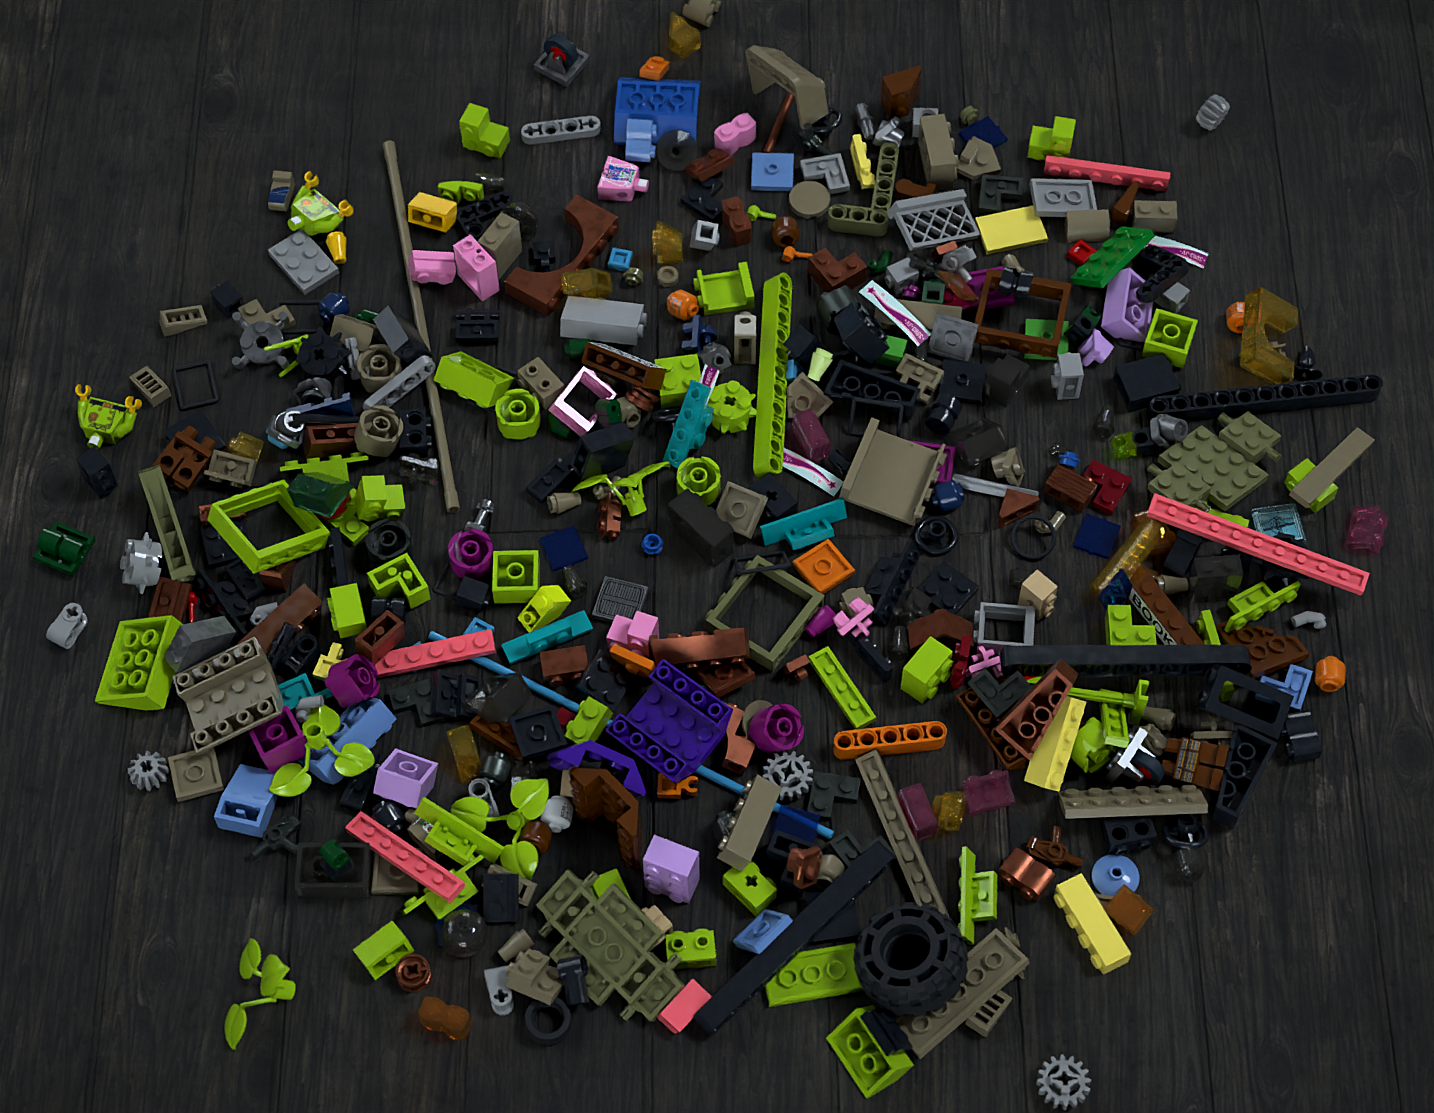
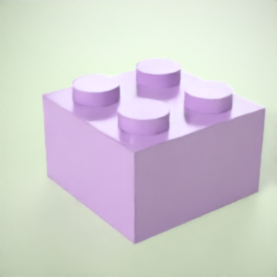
M394 749L377 771L373 793L380 795L384 799H391L407 807L417 809L422 798L426 797L434 787L438 763Z

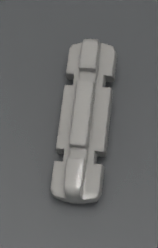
M355 337L344 339V346L348 350H352V354L347 357L348 366L351 368V379H360L357 367L359 350L356 349V346H358Z

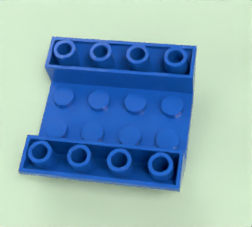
M620 77L615 106L614 144L626 145L627 119L653 120V125H657L656 137L652 138V145L696 148L697 114L701 81L660 79L656 81L647 78Z

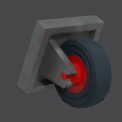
M552 34L544 42L545 52L534 64V70L568 87L590 61V55L575 48L573 43L564 36Z
M1139 728L1135 734L1130 732L1128 735V747H1119L1117 754L1107 765L1106 770L1109 772L1105 777L1106 780L1113 783L1121 773L1137 782L1141 781L1149 785H1156L1162 780L1165 773L1164 767L1156 759V756L1141 745L1148 732L1142 728Z

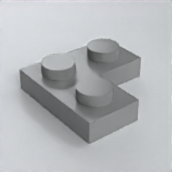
M840 153L800 160L804 181L825 178L829 194L850 191V184Z

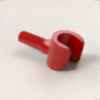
M191 592L188 602L189 623L194 622V609L198 602L194 592Z

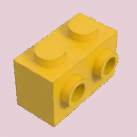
M419 192L408 204V222L446 233L457 221L456 202Z

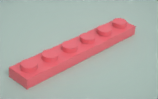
M1046 155L1044 174L1054 177L1092 180V182L1130 186L1137 180L1139 188L1167 192L1170 180L1169 172Z
M490 629L391 650L374 665L379 675L376 679L495 654L496 648L493 632Z
M362 811L345 827L348 834L448 903H451L466 887L464 881Z

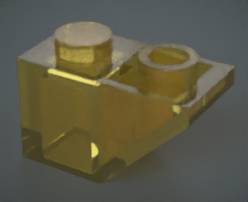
M675 12L670 13L669 49L684 60L701 47V35L682 16L679 17Z
M656 221V230H652L653 255H657V263H683L682 233L661 221Z
M590 268L566 272L561 275L563 293L603 299L612 292L611 276L608 272Z
M466 725L447 731L446 734L461 782L478 778V770L481 763L469 726Z

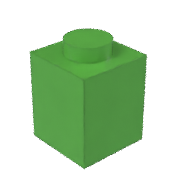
M887 335L888 339L886 341L890 348L876 360V363L898 368L906 353L907 340Z

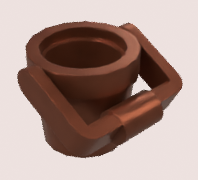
M820 847L791 849L787 862V871L794 873V885L798 888L804 889L816 883L823 855Z

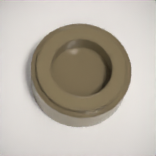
M672 266L660 268L657 273L658 283L663 287L675 286L679 279L678 271Z

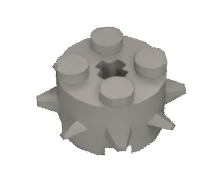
M148 532L144 533L142 540L127 539L125 543L126 556H122L120 562V569L124 570L122 582L136 585L139 593L143 594L146 586H154L158 583L161 568H158L159 557H162V547L160 543L152 542V539H149Z

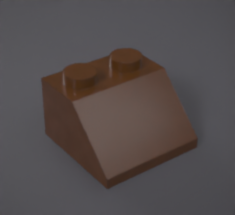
M920 65L882 77L880 103L889 120L895 116L900 119L909 115L919 95L922 69Z

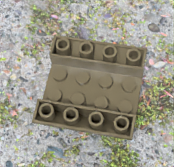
M255 637L172 676L178 696L186 702L195 730L190 735L197 754L281 715L284 703L272 666Z

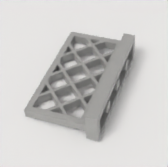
M964 189L895 201L887 212L890 220H896L910 251L944 245L954 240L955 242L976 239L981 235L964 202L967 196ZM960 208L963 216L961 217L952 212L953 209ZM940 211L946 214V219L944 220L937 216L936 212ZM923 214L929 217L930 222L927 223L920 219L919 215ZM906 217L913 221L912 226L906 224L903 218ZM950 217L960 222L958 227L948 222ZM933 220L943 225L941 230L932 226ZM916 223L926 227L925 233L915 229ZM962 225L969 227L972 233L962 230ZM948 228L955 232V236L945 233V229ZM929 230L938 235V239L935 240L927 235ZM914 234L921 238V242L914 243L911 235Z

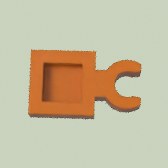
M658 773L657 796L658 798H681V792H685L689 796L698 795L697 788H690L689 785L698 784V777L689 776L674 783L662 773Z

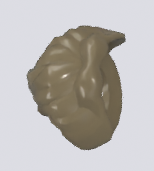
M1153 724L1140 726L1139 728L1148 732L1141 745L1147 747L1155 756H1161L1165 750L1167 739Z

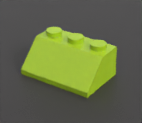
M461 351L441 357L434 377V381L440 383L442 388L458 392L460 397L472 399L482 408L496 405L497 400L505 395L504 393L508 391L515 380L514 377Z
M873 1005L855 1009L826 1037L866 1098H870L900 1079L913 1066L906 1053L894 1056L891 1054L886 1057L860 1018L866 1010L870 1012L875 1009Z

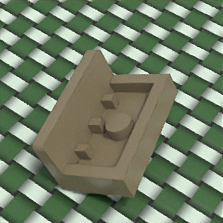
M213 450L209 469L204 470V474L210 476L209 480L222 483L223 479L229 480L230 485L243 488V485L251 486L257 460Z

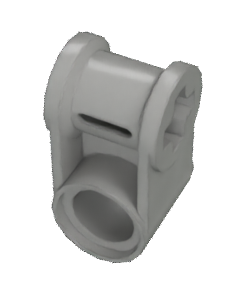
M76 603L66 605L57 619L48 628L46 638L65 649L72 647L88 623V619L83 613L81 606Z
M483 779L473 780L468 787L469 796L482 798L489 804L490 810L487 817L500 816L488 783ZM477 790L485 791V793L481 796H477L474 794Z
M508 965L484 970L492 1008L498 1015H507L514 1008L512 990L506 987Z

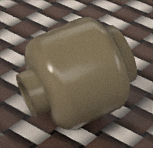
M627 397L616 399L621 405L622 422L628 428L636 426L641 417L640 407L628 400Z
M822 855V863L815 883L817 888L825 890L844 872V865L841 860L834 855Z

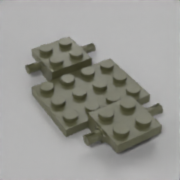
M1248 411L1237 419H1231L1225 413H1222L1218 420L1227 427L1220 431L1218 437L1201 425L1188 434L1184 440L1177 442L1159 455L1158 462L1166 467L1167 470L1162 471L1152 463L1147 471L1156 478L1149 482L1147 489L1153 494L1164 496L1207 513L1211 510V506L1205 503L1208 499L1225 512L1267 481L1269 474L1255 464L1266 455L1275 462L1281 458V454L1272 448L1280 441L1281 435Z
M567 870L536 905L544 913L547 920L538 932L546 938L556 928L565 937L549 956L557 963L558 959L583 954L588 964V974L585 976L588 996L597 1005L601 1006L617 990L629 1003L620 1013L623 1019L628 1021L633 1013L638 1011L649 1021L654 1022L659 1014L685 987L673 971V968L682 958L674 952L665 963L660 961L652 952H649L665 933L616 884L612 883L604 894L598 898L591 889V886L600 877L596 872L592 870L584 880H580L572 871Z

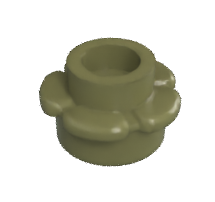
M972 106L966 107L959 115L962 119L961 122L963 124L968 123V125L973 124L978 119V110Z
M629 267L626 273L623 274V278L626 279V283L629 285L637 286L643 282V272L637 268Z

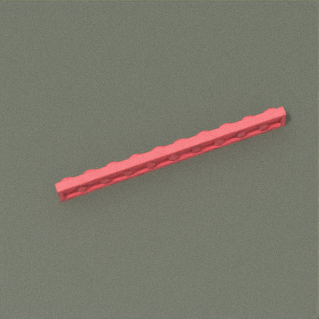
M1154 493L1146 516L1357 595L1361 596L1365 590L1369 573L1164 496Z

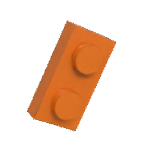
M652 57L640 69L639 77L659 81L669 70L670 62L664 61L661 57Z

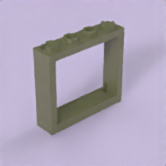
M757 555L753 561L749 560L744 570L772 566L773 564ZM782 569L763 571L761 573L809 602L770 652L749 640L751 659L774 672L804 633V628L819 607L823 608L824 606L823 594ZM756 573L737 576L733 580L728 593H723L718 600L716 608L714 610L711 609L705 617L707 632L712 634L713 630L731 629L719 620Z

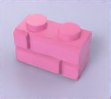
M412 250L408 259L410 281H418L419 283L438 282L439 284L452 283L456 274L454 252Z

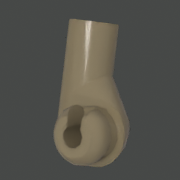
M1008 254L1002 259L1003 266L1016 268L1017 272L1024 270L1014 255Z

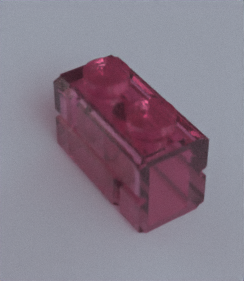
M808 409L792 416V429L808 460L815 462L828 457L831 443L813 409Z
M921 783L899 790L898 799L916 840L919 841L937 834L938 822Z

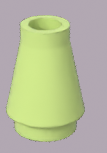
M817 348L812 354L807 377L819 381L833 361L831 359L833 354Z

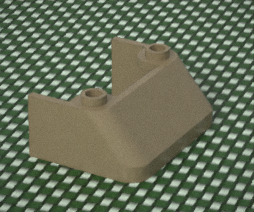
M753 45L746 50L752 89L755 95L775 82L795 96L802 129H804V124H813L829 113L825 83L821 78H817L778 49Z

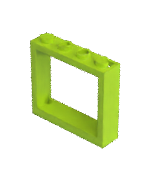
M284 479L213 503L207 518L253 574L325 548L330 535V531ZM278 501L306 534L257 551L229 518Z

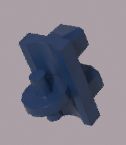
M693 315V322L684 323L683 325L685 336L692 337L690 340L682 341V350L685 354H696L703 350L705 345L717 339V332L712 329L711 325L702 323L700 315Z

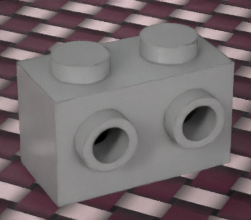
M1068 352L1059 354L1057 363L1053 364L1054 375H1051L1052 388H1056L1057 400L1079 398L1084 376L1080 353Z

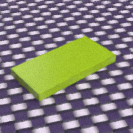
M855 943L800 952L765 985L769 1007L864 991L854 969L853 954L854 949H856Z

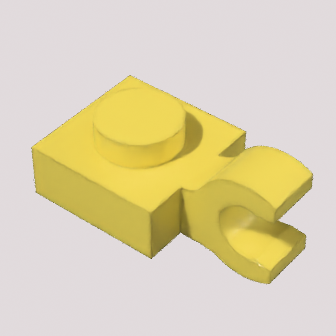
M333 642L328 656L320 655L312 674L314 678L325 681L330 667L341 661L340 658L344 652L341 649V644Z

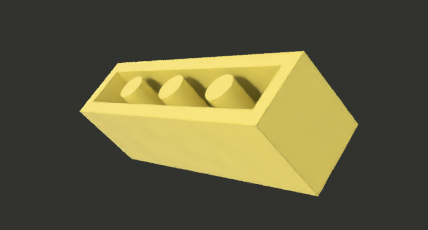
M1066 696L1030 759L1024 781L1050 790L1060 791L1071 751L1077 737L1078 728L1084 714L1085 701Z
M1082 873L1058 884L1055 889L1054 900L1057 906L1063 908L1067 914L1066 920L1069 926L1075 928L1078 932V939L1084 949L1087 948L1092 955L1090 958L1094 967L1100 969L1104 975L1128 963L1131 956L1129 949Z

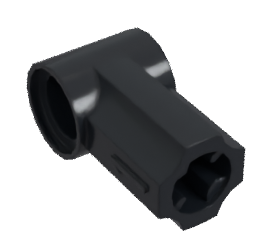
M582 954L558 959V974L564 982L567 1006L588 1003L589 997L585 977L588 974V964L585 956Z

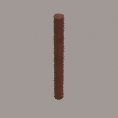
M790 92L786 95L763 153H771L795 97Z

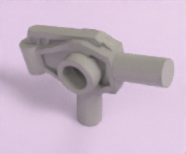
M964 245L946 253L943 256L942 263L936 267L940 272L945 270L950 274L957 272L964 282L967 283L972 277L963 265L975 259L976 255L972 248Z

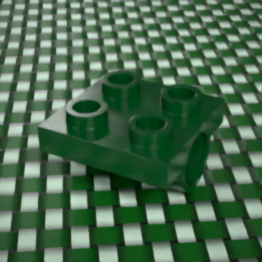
M55 521L52 528L46 527L40 533L37 543L38 549L33 558L36 562L74 576L96 540L94 536Z

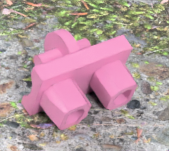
M856 597L848 604L856 613L849 619L841 610L832 619L838 627L837 631L840 635H845L857 625V628L851 633L857 637L863 632L867 637L870 632L866 628L873 622L869 618L863 623L860 621L871 613L874 608L870 604H866L859 597Z
M983 646L977 647V654L971 656L972 662L980 660V663L968 666L965 673L966 677L971 676L972 679L986 668L987 670L992 669L995 679L1002 678L1004 675L1001 673L999 656L988 659V657L995 655L993 649L986 651Z

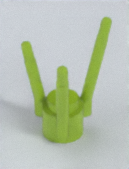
M306 334L296 339L267 346L264 350L269 351L284 347V349L292 347L297 355L302 345L301 338L309 336ZM295 361L279 374V377H283L299 363Z

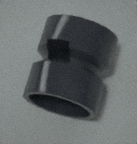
M1004 266L998 292L1007 295L1014 293L1016 297L1028 299L1034 273L1025 270L1017 272L1016 268Z
M948 394L938 395L932 405V410L929 411L924 420L926 427L936 434L948 435L955 424V420L962 411V404Z
M373 597L371 623L386 610L390 611L391 608L393 609L392 614L404 622L405 627L407 619L406 598L393 597L390 601L388 597Z

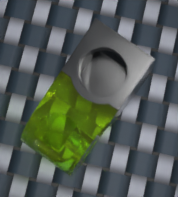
M1150 427L1116 435L1110 441L1116 459H1125L1145 454V456L1154 455V441L1151 437Z

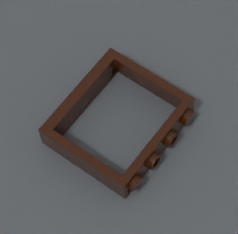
M987 268L975 324L979 326L974 343L982 344V346L998 347L1003 350L1020 351L1025 354L1031 353L1043 357L1057 358L1072 283L1033 277L1029 296L1061 301L1053 340L981 327L990 289L998 290L1003 272Z

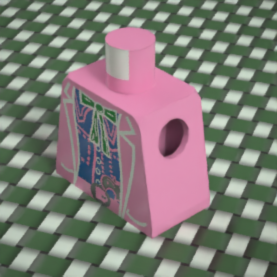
M608 156L598 184V198L600 200L631 201L633 200L635 190L647 192L649 180L639 178L638 166Z

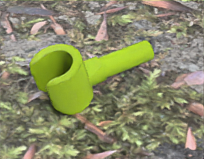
M756 205L750 206L747 211L751 221H755L758 216L776 219V214L760 211Z

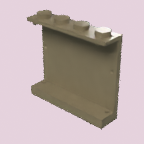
M871 417L841 487L839 499L843 498L850 503L914 526L917 518L922 519L926 508L922 506L924 500L928 502L933 491L930 488L931 483L936 484L940 471H937L938 466L943 467L947 454L944 453L946 444H942L941 449H938V451L878 430L880 420Z

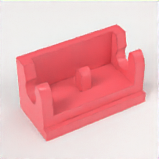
M692 979L659 1014L657 1019L673 1033H680L693 1019L696 1012L712 996Z

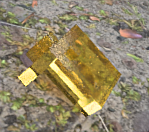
M239 432L236 438H231L227 449L230 450V454L258 461L264 441Z

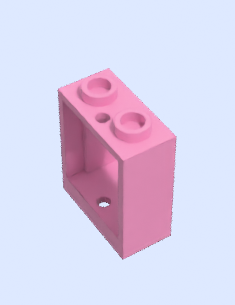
M471 234L454 244L453 248L459 277L482 302L499 291L496 261Z
M584 366L576 373L548 409L579 436L585 435L597 421V414L594 412L587 421L563 401L576 383L580 381L601 399H614L617 395L608 383L602 382L597 378L594 371Z

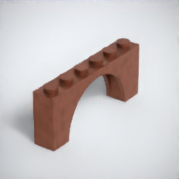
M577 194L565 207V220L577 229L583 239V246L578 256L565 267L551 272H530L516 267L504 281L506 294L546 316L558 307L563 296L569 294L572 285L576 280L579 281L582 278L585 269L594 263L598 253L604 251L607 242L611 237H615L619 231L618 216Z

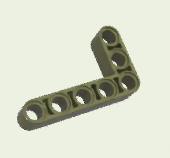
M885 143L880 148L871 208L842 204L832 205L828 210V227L832 231L876 237L887 233L889 224L887 212L892 204L899 149L897 145Z

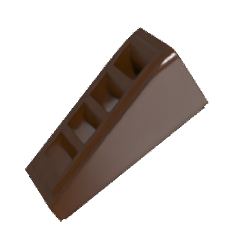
M1137 180L1130 185L1113 207L1111 220L1121 226L1127 224L1139 188Z

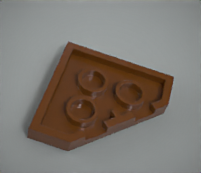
M1228 621L1215 625L1219 640L1223 645H1244L1248 648L1252 669L1246 675L1253 679L1308 659L1309 652L1296 636L1287 634V637L1274 634V630L1258 625L1255 628L1244 625L1239 630L1233 629L1227 633L1224 629Z

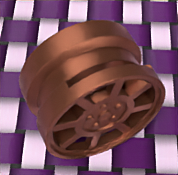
M633 384V389L626 394L627 399L641 409L651 412L654 408L653 404L658 402L660 396L651 389Z
M408 954L402 957L398 965H396L395 972L398 983L405 991L419 992L429 985L431 971L427 960L423 956Z

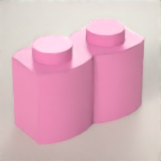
M744 113L735 117L731 123L719 126L714 132L715 149L719 148L731 155L739 147L749 145L756 138V122L748 113Z

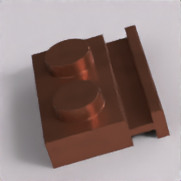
M718 148L709 151L702 158L694 159L691 161V164L685 166V170L689 176L702 182L735 164L732 155L729 156L728 153Z
M160 576L148 618L172 615L183 624L193 585L176 580L172 581V579Z

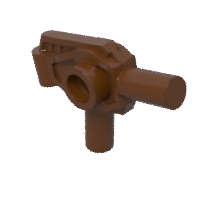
M1052 827L1051 842L1041 841L1032 836L1029 838L1026 849L1029 851L1030 856L1054 866L1063 865L1066 862L1078 868L1082 867L1084 859L1069 854L1067 846L1060 843L1061 827Z

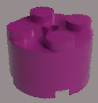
M469 529V531L463 533L460 531L451 538L448 545V554L451 569L459 578L463 579L466 576L479 581L492 571L494 550L489 536L481 530Z
M355 654L333 664L329 669L328 677L325 678L326 687L331 690L339 705L343 708L359 704L376 696L379 692L380 684L377 685L376 678L379 677L378 671L372 661L365 656L360 657L358 656L359 654Z
M777 704L759 709L752 717L748 737L765 753L773 754L794 748L801 742L804 735V725L801 726L799 719L801 715L789 704Z

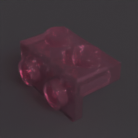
M1380 506L1353 508L1346 541L1348 549L1370 548L1374 555H1379L1380 547L1384 544V528L1388 525L1387 516L1384 515Z
M994 770L988 773V775L981 777L974 775L963 781L961 791L969 815L1015 804V798L1008 781V770Z

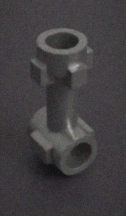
M483 499L481 503H478L476 508L479 513L474 523L467 522L464 532L469 531V529L486 531V527L482 525L487 515H492L494 512L493 502Z

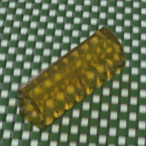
M1144 517L1093 581L1089 589L1111 603L1165 535L1163 526L1153 519Z

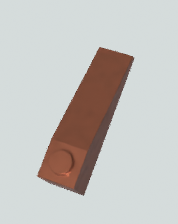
M358 423L307 426L302 440L306 459L328 458V456L357 451L354 432Z

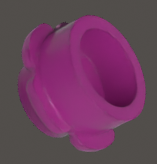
M909 285L907 288L902 289V298L918 302L922 297V293L919 292L920 289L918 287Z

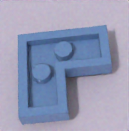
M1290 664L1284 683L1265 676L1261 677L1260 682L1293 695L1294 698L1289 711L1296 713L1301 710L1313 671ZM1257 693L1254 698L1271 705L1273 700Z

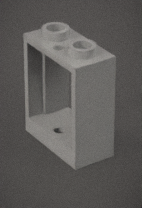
M981 602L980 609L975 610L974 624H978V631L974 630L973 632L974 644H977V647L983 646L986 651L993 649L994 654L999 655V650L1005 646H1033L1035 607ZM985 618L1023 621V643L984 640Z

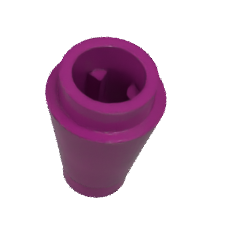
M827 605L823 608L819 607L804 628L805 631L814 638L835 624L832 618L836 613Z

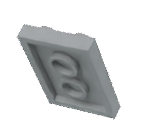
M1031 179L1030 181L1035 216L1066 217V211L1097 210L1092 180Z
M302 229L268 249L271 258L304 295L339 274L337 266Z

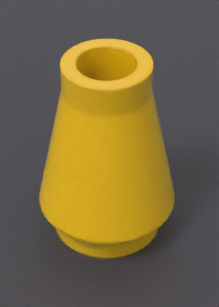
M338 231L329 233L326 244L334 263L343 264L346 262V237L342 232Z

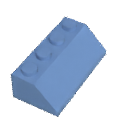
M370 698L348 707L339 716L341 720L339 729L332 736H328L327 739L340 753L345 744L352 742L360 743L370 750V748L375 746L376 740L392 728V723L396 720V717L380 699ZM327 745L320 750L311 748L313 752L310 753L309 771L325 783L334 785L341 781L344 776L340 775L334 766L338 756ZM304 756L303 758L297 760L303 766H305Z

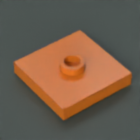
M826 539L792 561L793 567L808 585L821 594H825L855 574V569L829 539Z
M617 644L612 645L610 653L613 659L624 666L628 672L652 681L649 675L656 668L654 661Z

